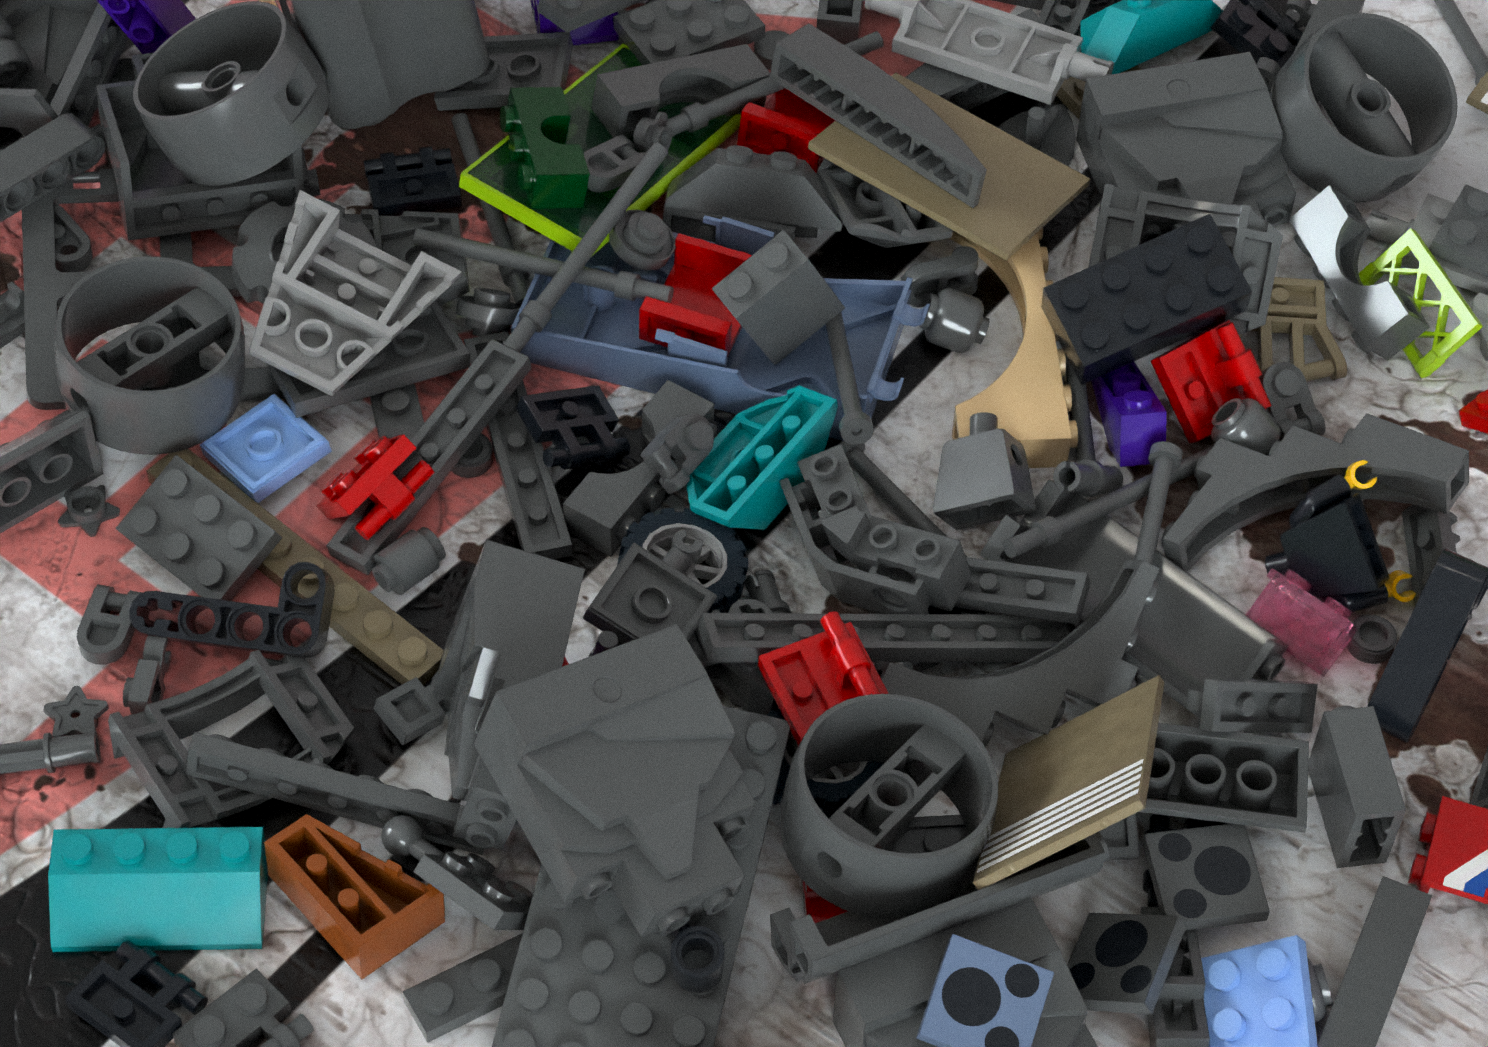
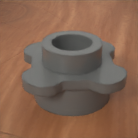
M658 112L655 119L644 117L638 122L633 138L636 151L646 153L655 142L663 145L668 150L672 140V131L669 127H666L668 120L666 113Z

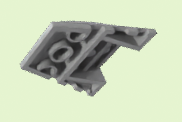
M299 190L295 210L287 228L284 245L279 261L275 266L268 296L264 301L249 354L333 396L459 279L462 271L422 251L413 265H410L340 230L339 209Z

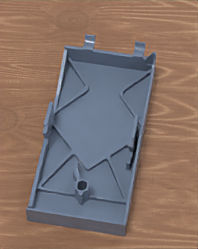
M565 208L559 222L584 236L599 217V214L574 208ZM706 215L703 217V223L716 226L715 242H707L753 255L774 238V232L724 216L722 219ZM672 232L676 239L678 233ZM550 240L543 257L565 262L572 251ZM609 241L589 259L585 267L619 274L621 270L639 274L641 280L664 285L674 265L675 250L664 267L658 270H642L623 261L614 252ZM535 274L512 324L511 333L521 321L519 314L530 300L536 301L552 277ZM907 277L906 281L823 278L845 307L841 312L862 411L872 419L878 399L893 401L899 395L904 378H900L898 382L894 383L887 382L885 379L904 325L916 327L923 324L930 304H926L925 307L920 309L910 306L913 278ZM572 282L551 310L552 318L541 332L533 334L520 352L528 356L533 364L656 394L665 382L669 380L714 403V409L738 414L768 399L787 395V390L800 385L837 399L838 409L829 437L844 441L839 429V423L844 417L826 324L776 365L770 361L742 327L727 358L728 351L658 328L655 340L668 343V348L639 339V309L644 299L637 297L635 301L615 297L612 291Z

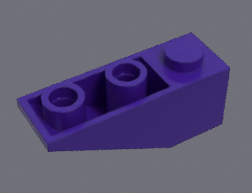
M97 0L142 54L154 53L169 37L196 19L181 0Z
M1132 362L1091 380L1108 446L1120 467L1150 464L1148 457L1151 446L1156 442H1166L1167 411L1136 363Z

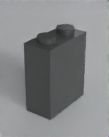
M784 230L712 288L714 293L774 365L778 364L845 309L844 305L810 260Z
M1341 706L1331 711H1324L1308 760V772L1337 868L1386 863L1406 812V807L1374 706L1360 708Z

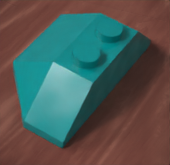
M1122 0L1080 21L1081 37H1083L1081 52L1114 62L1112 74L1121 73L1213 31L1210 27L1222 9L1212 0Z
M798 385L787 390V395L768 399L738 413L715 437L713 448L709 455L689 475L690 480L686 484L691 511L729 528L765 530L788 504L779 481L788 478L792 487L805 482L797 462L825 450L838 409L837 399Z

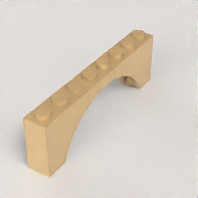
M1043 228L1007 261L953 231L952 237L948 239L962 246L974 248L978 252V257L1005 284L1019 313L1023 340L1012 362L996 381L976 396L955 406L952 440L970 435V416L981 412L992 413L998 418V429H1005L1023 445L1028 468L1057 467L1061 462L1068 461L1070 448H1077L1078 428L1076 420H1069L1068 412L1071 411L1072 393L1070 384H1063L1062 376H1065L1066 372L1065 352L1063 349H1057L1056 341L1059 340L1041 307L1043 288L1053 284L1052 280L1045 279V273L1048 272L1049 259L1047 247H1040L1039 240H1042Z

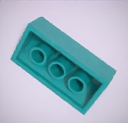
M263 827L53 830L48 872L52 952L117 951L119 946L126 940L131 941L140 949L148 947L152 951L263 949L268 881L264 846L266 840Z

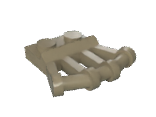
M1275 277L1266 324L1251 330L1257 332L1258 360L1256 362L1261 372L1276 364L1273 363L1272 333L1289 334L1290 363L1301 370L1306 382L1330 377L1332 380L1346 377V360L1326 323L1324 280ZM1303 335L1312 336L1324 360L1305 364Z

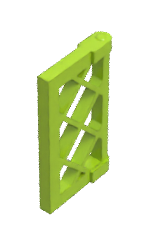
M1411 228L1374 262H1370L1359 272L1360 280L1364 286L1374 285L1384 274L1390 275L1389 282L1395 286H1398L1399 275H1417L1413 300L1420 312L1421 307H1439L1435 332L1425 331L1418 336V338H1434L1432 349L1423 356L1416 347L1415 340L1402 349L1421 378L1431 375L1446 362L1445 360L1483 327L1419 234ZM1410 251L1413 252L1420 262L1418 269L1401 268L1402 258ZM1427 276H1430L1441 292V301L1423 300ZM1449 308H1452L1462 323L1452 332H1445Z

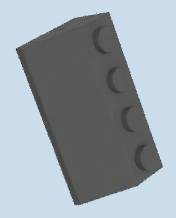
M66 410L50 420L41 422L36 428L15 440L0 446V533L63 498L65 492H73L75 489L103 475L91 418L85 410Z
M1158 723L1146 807L1139 812L1305 833L1307 828L1309 741L1240 732H1215L1199 729V727Z

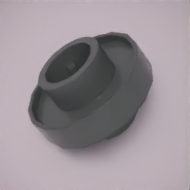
M642 210L625 211L609 232V241L614 252L626 263L642 270H658L664 267L676 249L675 237L671 229L659 216Z
M475 288L474 296L458 297L456 314L466 318L465 324L473 327V335L485 336L509 331L510 325L513 324L521 305L510 302L511 294L508 292L489 288Z

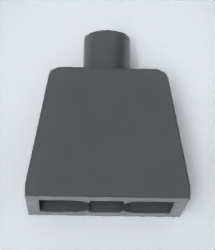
M988 412L973 414L969 419L970 435L949 440L942 448L934 498L933 513L955 530L1002 520L1005 515L1020 516L1036 512L1032 483L1023 445L1005 429H998V418L996 415Z

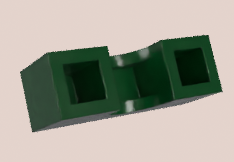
M510 87L507 106H502L500 110L502 132H508L509 157L511 161H516L518 165V187L520 191L526 192L531 209L583 208L590 172L581 145L566 144L571 114L562 87Z

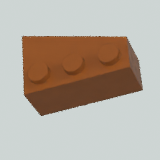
M308 814L264 842L270 878L361 980L445 922V904L442 892L429 883L425 885L402 871V866L390 859L385 863L363 851L359 842Z

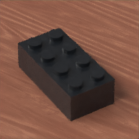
M1208 214L1044 287L1041 307L1082 385L1247 311L1252 290L1211 214Z

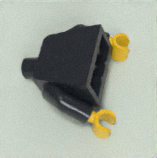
M1368 461L1354 462L1348 466L1345 477L1337 475L1310 490L1289 517L1290 528L1280 534V541L1284 551L1266 556L1265 558L1266 571L1273 583L1294 578L1299 593L1303 598L1316 597L1323 605L1347 612H1356L1388 602L1389 597H1393L1401 602L1413 600L1416 592L1408 590L1397 593L1396 591L1397 583L1400 580L1409 579L1413 576L1402 570H1396L1388 574L1359 493L1351 495V489L1353 488L1363 490L1372 487L1376 483L1377 477L1368 480L1365 484L1359 483L1355 478L1356 469L1359 466L1365 465Z

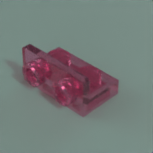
M1272 568L1266 575L1270 582L1246 615L1289 645L1286 649L1287 653L1324 677L1358 631L1352 622L1348 620L1352 612L1329 596L1324 602H1321L1309 594L1308 591L1312 585L1290 569L1283 576Z

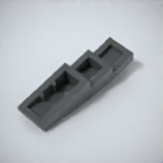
M1385 876L1382 877L1318 1042V1047H1376L1432 895Z
M1141 907L1140 914L1161 915L1159 907ZM1196 929L1184 932L1153 1014H1147L1150 1047H1209L1210 1037L1203 1001L1206 984Z

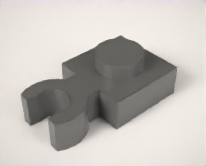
M147 636L143 659L138 660L134 678L128 677L126 679L123 690V705L130 708L131 715L143 712L146 704L163 699L165 691L163 680L165 673L169 669L172 657L171 652L166 651L167 637Z
M438 672L433 676L431 684L427 687H424L419 679L415 677L376 699L375 712L402 745L441 725L446 714L445 711H450L451 697L433 693Z

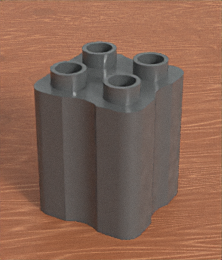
M275 0L276 6L297 27L321 65L330 89V99L326 112L335 125L344 129H357L363 126L376 125L384 121L389 115L394 114L404 103L417 96L431 92L455 91L464 86L468 81L483 74L489 65L490 58L474 0Z

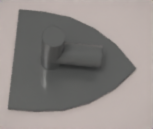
M1045 104L1040 107H1032L1030 110L1019 113L1003 122L998 127L1069 166L1073 158L1076 136L1073 121L1064 104Z

